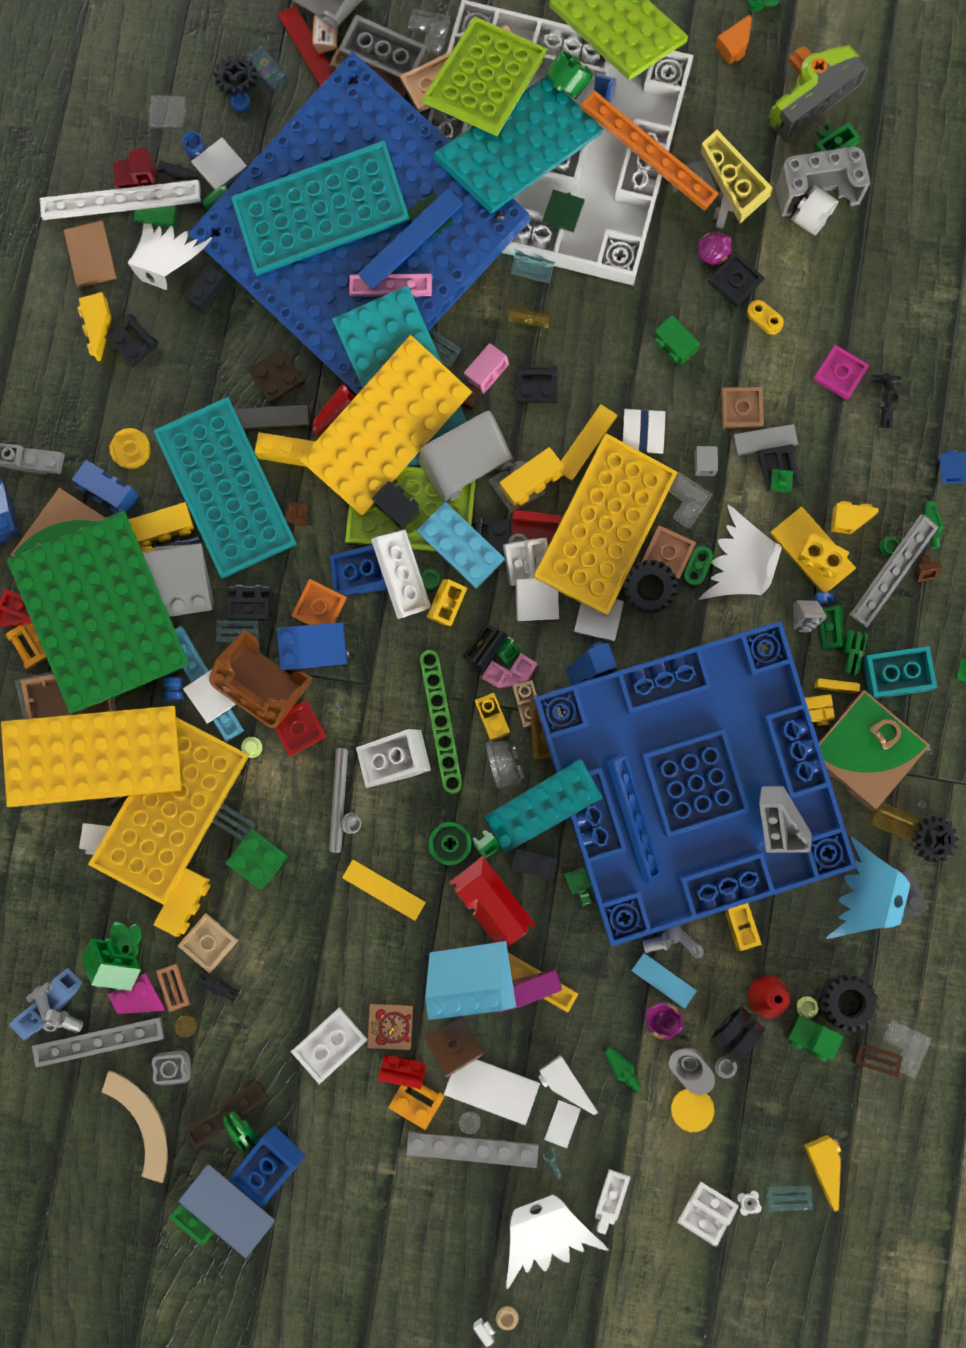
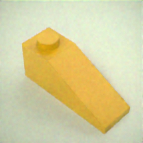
M826 1135L803 1146L830 1208L837 1211L839 1210L841 1162L838 1152L841 1150L836 1139L832 1140L831 1137Z

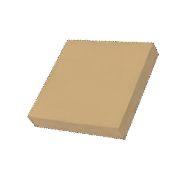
M205 913L179 943L178 947L211 974L239 940L208 913Z

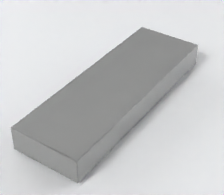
M794 424L733 435L737 456L789 445H798Z

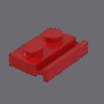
M384 1055L378 1081L421 1090L426 1064L414 1060L401 1059L396 1056Z

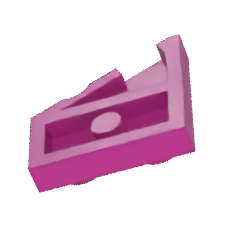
M147 973L136 979L132 990H115L108 994L117 1014L166 1010Z

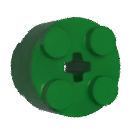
M560 51L548 69L546 77L553 81L552 85L557 90L562 91L564 89L570 97L577 100L594 73L587 65L583 66L580 63L581 60L567 51Z
M454 822L440 824L430 835V853L436 861L443 865L455 866L461 864L468 858L471 852V837L468 831L460 824ZM450 838L453 842H456L453 850H449L447 846H444Z

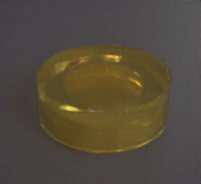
M190 1015L178 1018L175 1023V1031L181 1037H190L197 1031V1021Z

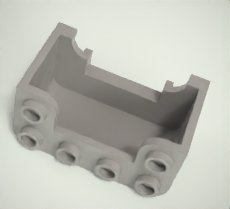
M849 147L788 157L784 162L776 183V194L781 217L791 215L793 206L800 203L799 196L808 194L814 185L824 191L836 189L838 198H846L849 201V206L860 205L870 185L864 152L858 147Z

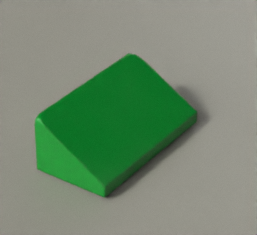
M839 605L823 607L826 619L820 623L822 649L845 648L846 630L843 607Z

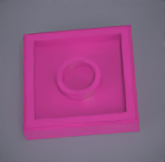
M834 345L813 380L848 400L870 365L839 346Z

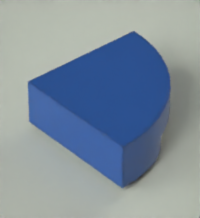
M816 593L813 596V601H818L819 604H832L835 602L834 594Z

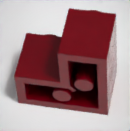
M136 148L135 150L128 151L129 160L122 159L119 162H113L114 185L116 189L158 185L157 167L149 149Z

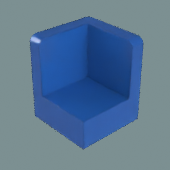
M596 75L594 90L611 103L614 99L617 78Z

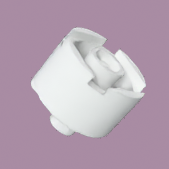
M814 185L808 193L809 197H804L797 208L800 210L796 211L791 220L809 233L816 235L827 222L828 216L833 213L838 201Z

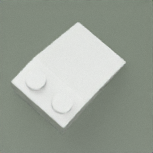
M408 729L356 747L366 788L431 771L421 730Z

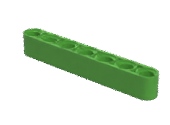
M427 650L422 653L420 663L442 783L446 792L456 794L462 788V780L440 661L435 651ZM428 656L436 659L435 663L431 666L424 663L425 658ZM430 677H438L440 680L439 684L436 686L429 685L428 680ZM434 697H441L443 704L438 707L433 706L432 699ZM437 718H446L447 724L444 727H438L435 724ZM443 737L451 740V744L447 748L439 745V741ZM446 758H452L455 761L454 766L450 769L443 766V761ZM454 778L459 782L456 789H449L447 787L449 779Z

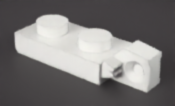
M611 1169L608 1170L596 1208L595 1218L599 1219L597 1232L606 1235L609 1223L614 1225L615 1220L618 1219L630 1176Z

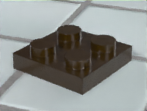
M282 348L248 368L249 373L269 404L304 383Z

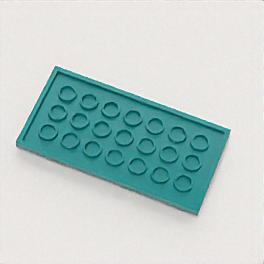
M546 76L524 91L498 136L473 126L434 153L433 158L490 214L603 132V128L591 116L583 111L563 90H557L552 85L553 81Z
M385 140L231 196L256 275L410 221Z
M408 285L332 319L362 389L410 335L441 362ZM460 406L427 444L467 422ZM420 451L411 460L407 467H414L416 465H419L418 459Z
M229 397L153 430L221 579L297 545Z

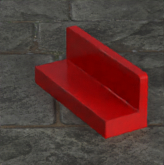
M514 510L511 536L523 534L528 540L547 538V542L550 543L563 516Z

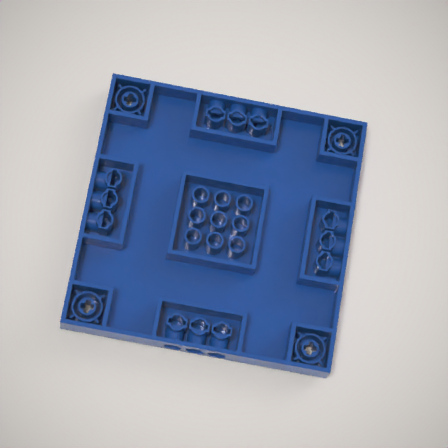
M352 51L191 229L188 235L194 240L197 239L198 244L212 237L203 249L344 383L358 394L362 390V386L332 319L380 298L350 297V275H358L412 221H407L256 275L231 196L385 140L407 210L417 204L418 200H423L433 192L438 198L448 188L463 202V206L451 216L454 222L452 225L443 229L441 234H436L421 244L391 273L432 274V296H413L428 331L531 221L529 212L514 199H511L490 214L433 158L436 151L451 141ZM498 215H500V216H503V215H504V219H503V220L500 219V218L497 219V216H498Z
M781 621L532 697L555 772L558 773L573 763L582 760L602 796V799L570 816V821L604 931L611 947L857 868ZM762 644L767 645L768 650H765V652H760L759 647ZM558 706L565 709L563 717L555 715ZM620 754H626L663 874L650 883H644L607 764V761ZM784 786L812 833L811 852L766 851L760 811L761 787ZM824 848L830 849V852L827 853L828 856L822 854V852H825ZM622 912L628 915L624 922L618 919V917H621Z

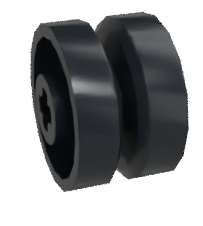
M742 1006L732 1012L719 1025L709 1040L717 1049L726 1046L724 1055L732 1063L742 1058L755 1045L765 1030L758 1021L749 1022L750 1014Z

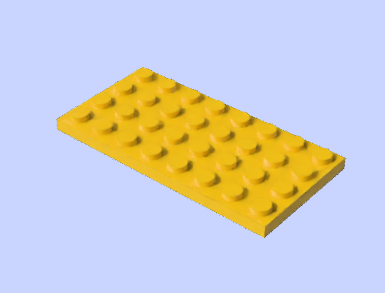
M410 335L302 456L300 461L363 516L372 506V498L388 481L392 483L472 391Z
M606 433L533 578L607 616L678 472Z
M175 706L1 721L7 807L182 791Z
M177 717L182 791L128 796L88 864L163 905L166 904L249 758L248 754Z

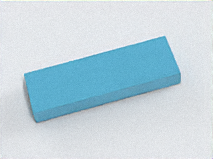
M644 953L631 970L683 1008H686L697 992L693 987Z

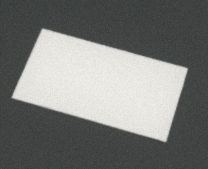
M559 1100L544 1140L567 1148L581 1109Z

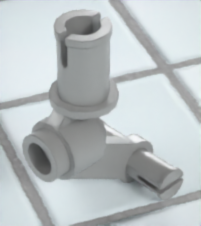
M678 925L666 929L660 937L642 940L645 953L660 949L666 951L671 944L681 942L694 958L700 959L704 954L703 948L697 945Z
M46 982L43 986H37L26 997L30 1003L37 1002L44 1030L55 1031L57 1027H63L75 1034L80 1032L83 1026L81 1020L69 1016L66 1011L57 1012L54 1009H50L46 993L53 989L51 983Z

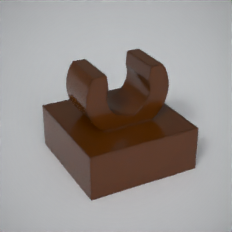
M288 501L285 515L286 522L288 524L306 526L309 505Z
M929 555L921 557L922 562L919 563L915 575L917 582L938 579L942 568L940 562H932Z

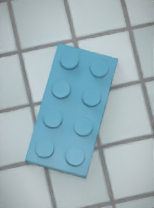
M446 502L417 530V533L475 589L505 560L494 547Z

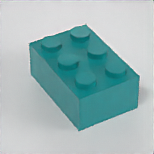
M929 646L867 655L861 660L867 693L875 699L926 692L937 688Z

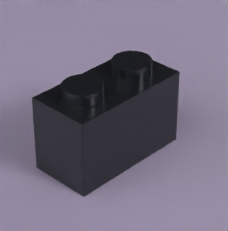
M207 264L184 293L187 303L204 315L228 285L225 275L210 264Z
M388 481L372 498V502L401 530H404L420 514L419 504L412 497L408 499L403 494L404 490L395 483L393 485Z
M516 849L511 871L553 880L558 859Z

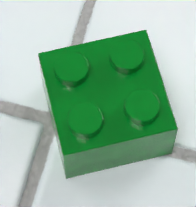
M251 829L226 864L255 887L263 890L287 859L288 855L256 830Z

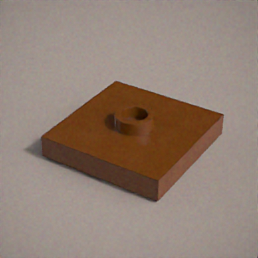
M463 1017L458 1018L426 1038L446 1077H449L484 1055Z

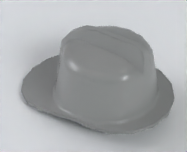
M685 1047L673 1052L669 1059V1067L685 1088L699 1095L709 1093L714 1087L715 1078L712 1070L705 1063L703 1055L696 1049Z

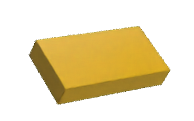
M819 678L814 682V689L856 694L860 692V684Z

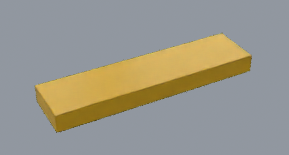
M600 404L561 460L564 465V471L562 472L564 478L570 482L574 480L616 420L617 414Z
M355 860L351 861L342 877L416 921L426 904L425 901Z
M508 953L512 980L542 973ZM561 984L562 991L544 997V999L568 1013L578 993Z

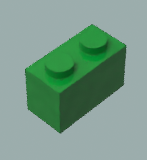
M673 315L661 324L653 334L655 345L660 349L663 348L667 352L668 358L679 366L694 355L700 346V343Z

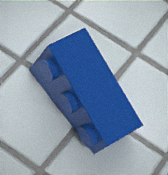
M950 450L946 451L945 454H940L942 483H966V452L958 453V451Z
M85 460L72 478L78 491L84 495L87 492L93 495L92 500L101 506L105 503L110 507L108 510L113 514L125 511L128 516L140 500V496L129 485L125 486L119 482V479L114 476L111 477L104 470Z
M599 642L591 645L589 650L566 668V672L571 685L613 673L616 671L617 665L609 644Z

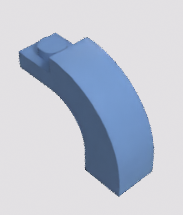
M68 968L52 980L53 989L46 993L50 1009H54L57 1012L69 1002L83 983ZM36 1001L9 1024L23 1040H26L34 1032L37 1033L43 1028L42 1018Z

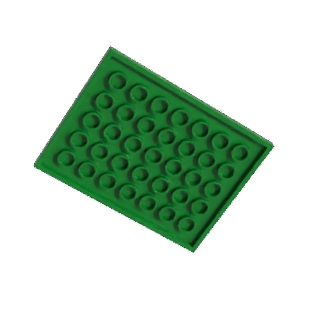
M121 511L7 559L9 568L70 715L190 665L125 511Z

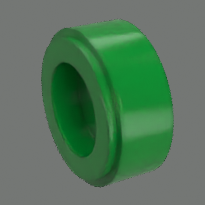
M428 569L421 574L425 590L433 591L440 586L441 577L436 570Z

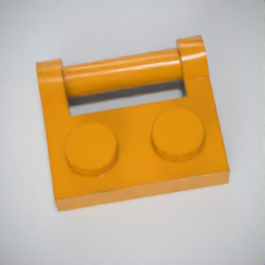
M33 624L19 625L6 634L8 641L13 643L22 658L26 671L33 669L37 664L47 659ZM22 633L36 655L33 658L30 657L19 639Z
M423 1084L421 1090L412 1088L434 1101L432 1106H429L406 1092V1086H400L388 1108L426 1130L445 1095L441 1092L438 1094Z

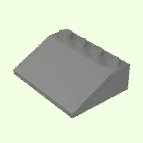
M202 543L143 552L170 617L212 610L214 599Z

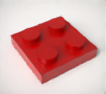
M307 700L292 707L282 722L274 728L289 757L327 737Z

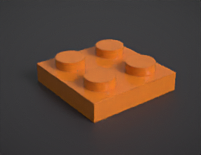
M309 579L291 616L308 625L335 623L347 597Z

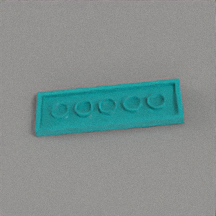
M579 760L489 813L485 818L504 853H507L602 799V796L582 760Z

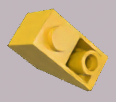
M841 501L833 507L831 532L852 534L878 513L879 508H873L871 504H860L858 506L852 505V502Z
M494 693L474 700L490 742L510 734Z

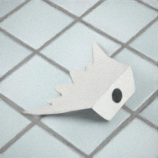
M143 224L140 243L128 264L141 281L167 290L165 276L197 255L210 242L212 237L196 246L194 245L197 239L185 245L188 231L183 232L174 239V229L172 226L161 236L160 226L154 233L151 224ZM146 273H149L153 278L148 279Z
M728 505V510L736 527L727 525V529L734 539H719L720 547L728 555L720 556L711 562L724 572L711 577V580L718 581L719 583L708 589L699 600L732 594L762 595L771 585L782 549L781 545L763 534L730 505Z
M551 1195L514 1209L511 1217L510 1256L506 1289L510 1287L522 1265L526 1273L529 1272L534 1259L541 1269L546 1271L552 1254L564 1262H569V1246L582 1252L584 1249L581 1243L609 1250L556 1196ZM542 1207V1211L540 1213H530V1211H534Z

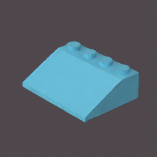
M506 941L430 952L425 995L428 1020L504 1011L516 1007Z

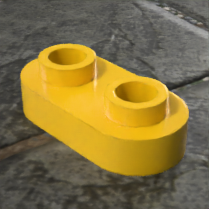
M754 300L749 304L747 316L752 322L771 335L781 331L784 320L780 314L761 300ZM759 307L761 312H757L755 308ZM775 320L777 324L774 325L770 321Z

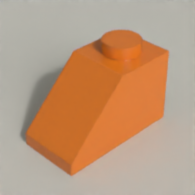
M750 15L717 37L715 47L728 64L735 60L736 62L741 60L746 54L752 20Z

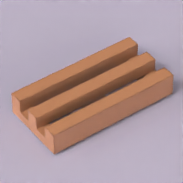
M178 964L156 971L169 1012L191 1005ZM171 970H174L183 1003H181ZM165 972H166V974H167V977H168V980H169V983H170V986H171V989H172V992H173V995H174V998H175V1001H176V1004H177V1005H175V1006H173V1003H172V1000H171V997H170V994H169V991H168V988H167V985H166V982H165V979H164V976H163V973H165Z

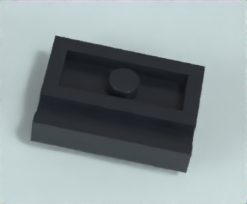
M485 624L463 658L485 670L508 635L504 631Z

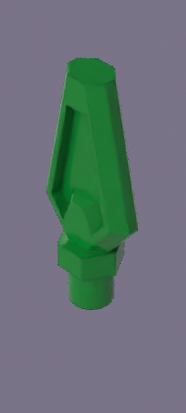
M928 501L925 505V516L938 526V529L929 540L931 541V548L936 549L940 548V532L944 526L935 501Z
M612 1047L606 1050L604 1054L617 1080L626 1082L627 1086H631L635 1093L641 1090L642 1086L637 1081L636 1075H634V1066Z

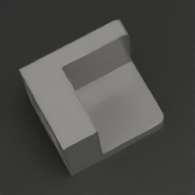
M716 446L696 447L694 452L695 476L716 475L718 471V448Z

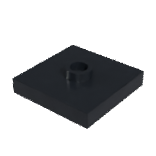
M735 251L707 282L738 308L765 280V277Z

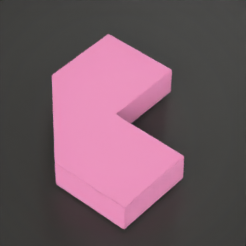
M520 653L509 671L492 660L481 679L497 689L511 687L512 685L529 681L538 663Z

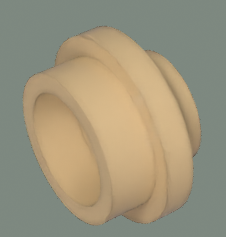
M509 1306L501 1308L496 1316L498 1326L503 1330L515 1328L518 1323L516 1310Z

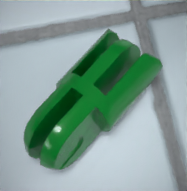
M848 629L844 655L846 656L844 672L849 675L851 671V675L855 676L860 670L862 658L865 657L869 634L864 633L862 637V632L856 631L853 637L854 631Z
M230 1112L231 1119L228 1115H225L223 1118L224 1125L229 1132V1137L239 1150L245 1153V1147L250 1150L253 1148L252 1141L256 1145L260 1139L246 1121H242L236 1112Z

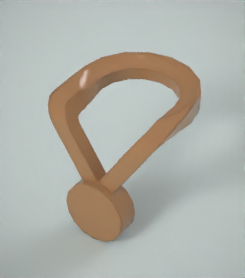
M893 720L880 721L870 728L871 733L884 750L895 744L901 736V729ZM884 724H891L896 729V736L893 740L886 743L881 733L876 731Z

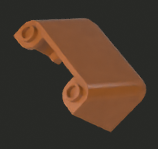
M244 630L216 659L209 676V682L213 688L270 728H276L310 685L313 678L303 670H294L291 675L285 670H280L278 665L258 652L260 646L258 638Z

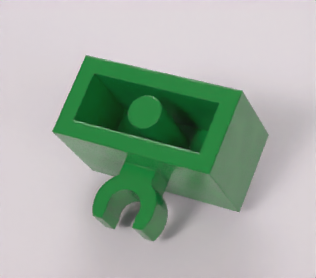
M827 122L824 127L827 132H822L820 128L816 131L817 137L822 140L816 143L812 153L856 147L861 137L849 122L832 132V125Z

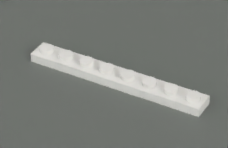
M199 180L44 197L40 198L41 217L43 220L198 203L201 202Z

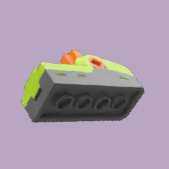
M850 45L835 47L814 54L805 46H801L788 60L799 74L796 87L790 95H784L772 106L769 114L771 118L770 125L785 142L855 90L862 83L869 67Z

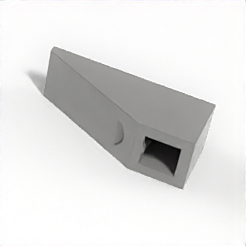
M797 600L793 604V629H799V632H811L812 629L816 628L826 619V614L818 601Z

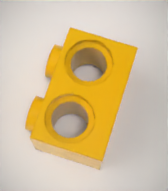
M812 533L797 559L808 568L814 567L820 570V574L823 576L835 578L839 574L849 551ZM808 549H815L818 555L816 557L811 556ZM827 558H833L836 561V566H830Z
M748 903L724 910L737 951L762 945Z

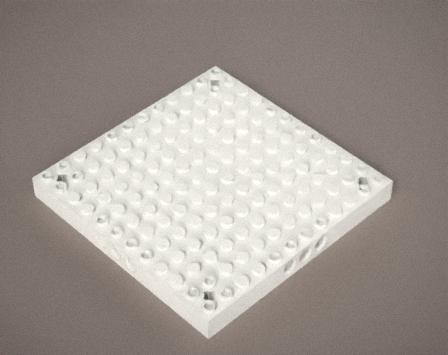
M462 0L447 53L453 51L474 17L500 28L508 25L513 34L548 49L544 60L526 88L528 89L546 76L548 69L560 51H567L581 60L580 63L583 66L587 65L594 73L577 100L573 99L580 107L594 91L596 75L617 78L614 99L611 104L669 151L693 55L673 51L631 80H627L569 25ZM431 107L428 121L450 141L473 127L469 123ZM601 126L603 132L600 136L513 198L529 212L531 221L501 253L634 285L662 175ZM553 189L564 193L570 192L573 196L585 199L574 233L563 229L557 230L554 226L542 223ZM498 215V216H497V219L500 218V219L503 220V219H504V215H503V216Z

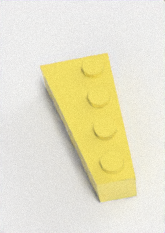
M718 130L702 143L701 154L739 223H741L770 197L772 187Z

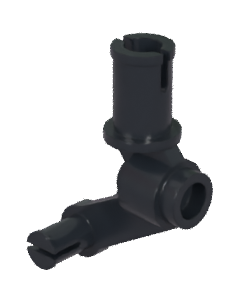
M884 373V375L872 374L871 378H879V380L871 379V383H882L886 390L882 394V401L885 405L879 408L881 409L879 428L892 429L894 410H896V408L892 407L900 398L893 384L900 385L901 381H894V379L901 380L902 378L901 376H890L889 373Z

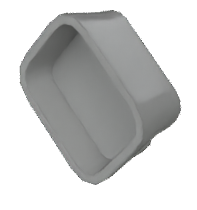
M186 1051L161 1052L153 1057L154 1083L158 1085L183 1084L191 1078L190 1057Z

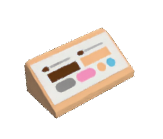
M314 15L313 45L317 52L321 54L337 49L338 26L330 27L323 22L322 18Z

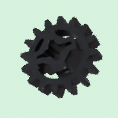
M236 54L235 58L232 59L228 55L227 61L221 59L222 65L216 64L217 71H214L215 83L219 87L220 92L225 91L226 96L230 93H233V97H236L237 93L244 96V91L250 93V86H256L255 81L258 80L256 67L253 66L252 60L247 61L246 56L239 59L238 54Z
M936 816L923 818L924 824L917 823L919 830H913L916 838H913L912 841L917 843L913 849L919 851L918 856L924 858L925 861H932L934 863H939L940 860L947 861L946 855L953 856L952 848L957 849V846L954 844V841L959 840L958 837H954L957 829L951 828L953 823L947 822L946 818H938Z

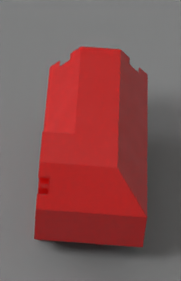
M484 856L449 882L451 886L457 885L454 890L469 910L472 908L476 910L472 914L494 943L506 941L509 947L529 931L528 925L532 928L535 926V923Z

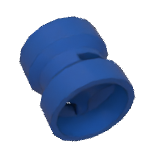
M191 131L183 136L182 144L188 157L195 159L205 151V146L199 133Z
M176 677L163 678V686L167 690L163 692V700H184V693L180 691L184 686V679Z

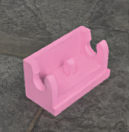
M489 343L463 374L469 379L468 382L472 386L480 389V392L484 394L508 367L507 355Z

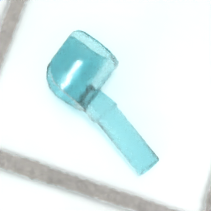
M551 1149L554 1156L550 1160L546 1158L543 1152V1158L552 1166L556 1178H562L555 1161L556 1152Z

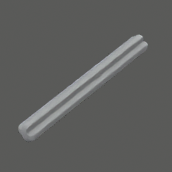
M337 748L335 755L329 851L333 853H340L342 847L343 830L341 828V821L344 817L348 750L345 748Z

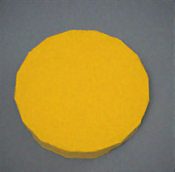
M127 428L113 436L114 438L109 445L110 455L120 467L135 469L144 465L149 459L151 443L141 431Z
M685 1088L673 1097L671 1115L674 1122L681 1129L688 1132H699L707 1128L712 1122L714 1104L707 1093L699 1095Z

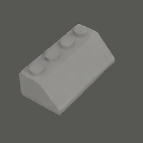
M358 15L355 16L339 48V51L346 55L353 51L366 64L399 79L400 75L427 63L429 59L427 46Z

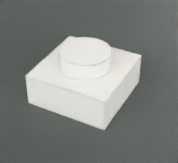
M482 1318L474 1323V1330L487 1348L494 1343L493 1334L495 1332L488 1321L484 1323Z

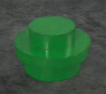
M892 536L882 539L879 546L881 553L886 557H891L900 542Z

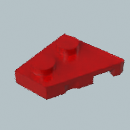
M4 589L0 598V627L33 624L21 595Z

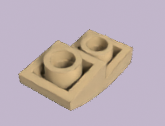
M532 680L512 685L524 729L531 727L530 696L537 695Z

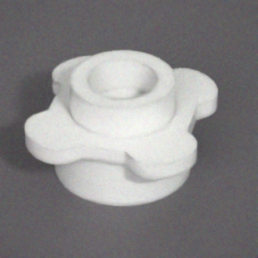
M751 1191L750 1194L740 1193L737 1199L741 1204L740 1212L742 1215L746 1216L761 1211L762 1207L758 1201L759 1194L756 1191Z

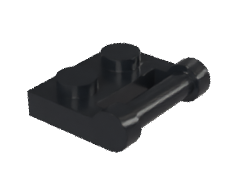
M132 313L128 314L117 327L105 336L106 340L133 368L159 345V341L155 337H151L141 327ZM129 327L146 342L143 348L126 331Z
M517 366V403H557V366H551V368H523V366ZM523 376H551V381H523Z
M794 445L758 452L766 492H771L772 469L784 470L781 455H786L789 471H793L792 488L803 486L795 461Z
M472 518V525H474V529L481 536L482 526L489 527L488 543L505 558L503 544L509 543V519Z

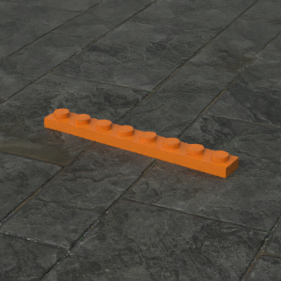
M595 90L581 104L580 108L701 209L705 211L719 193Z

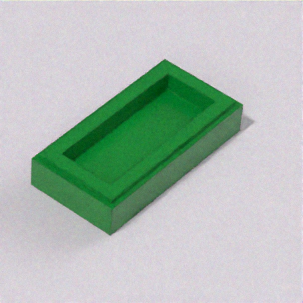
M172 205L137 209L134 212L133 220L136 223L174 227L177 207Z

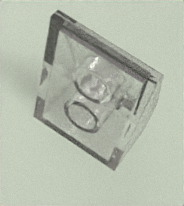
M510 741L485 743V750L496 790L521 784L520 779L524 778L521 766H517L515 758H518L516 746H511Z

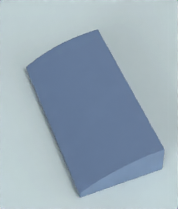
M209 1164L178 1201L245 1259L275 1222L271 1216Z

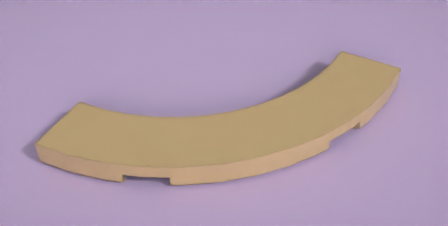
M110 1070L108 1071L102 1093L122 1103L134 1116L140 1127L145 1146V1163L142 1177L163 1183L168 1164L167 1135L161 1116L148 1095L136 1086L134 1082Z

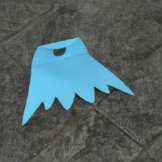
M852 836L851 840L861 862L855 861L856 870L860 874L844 876L846 883L854 892H850L838 900L851 910L839 916V919L846 920V922L829 934L826 939L871 929L895 927L901 924L910 888L909 881L900 871L875 856ZM897 895H900L896 908L894 900Z

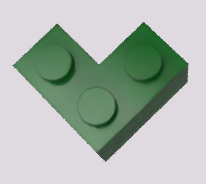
M90 938L81 958L90 984L99 988L108 987L116 990H132L141 971L136 957L116 954L111 942Z
M795 1014L785 1038L791 1040L790 1045L800 1050L802 1047L810 1050V1055L825 1062L827 1058L832 1061L834 1060L844 1036Z

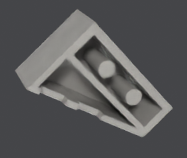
M784 786L761 787L760 811L766 851L811 852L812 833Z

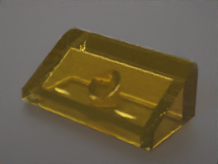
M511 307L509 310L508 321L548 328L549 313Z
M882 802L875 810L870 825L910 841L914 834L913 830H916L918 827L919 818Z

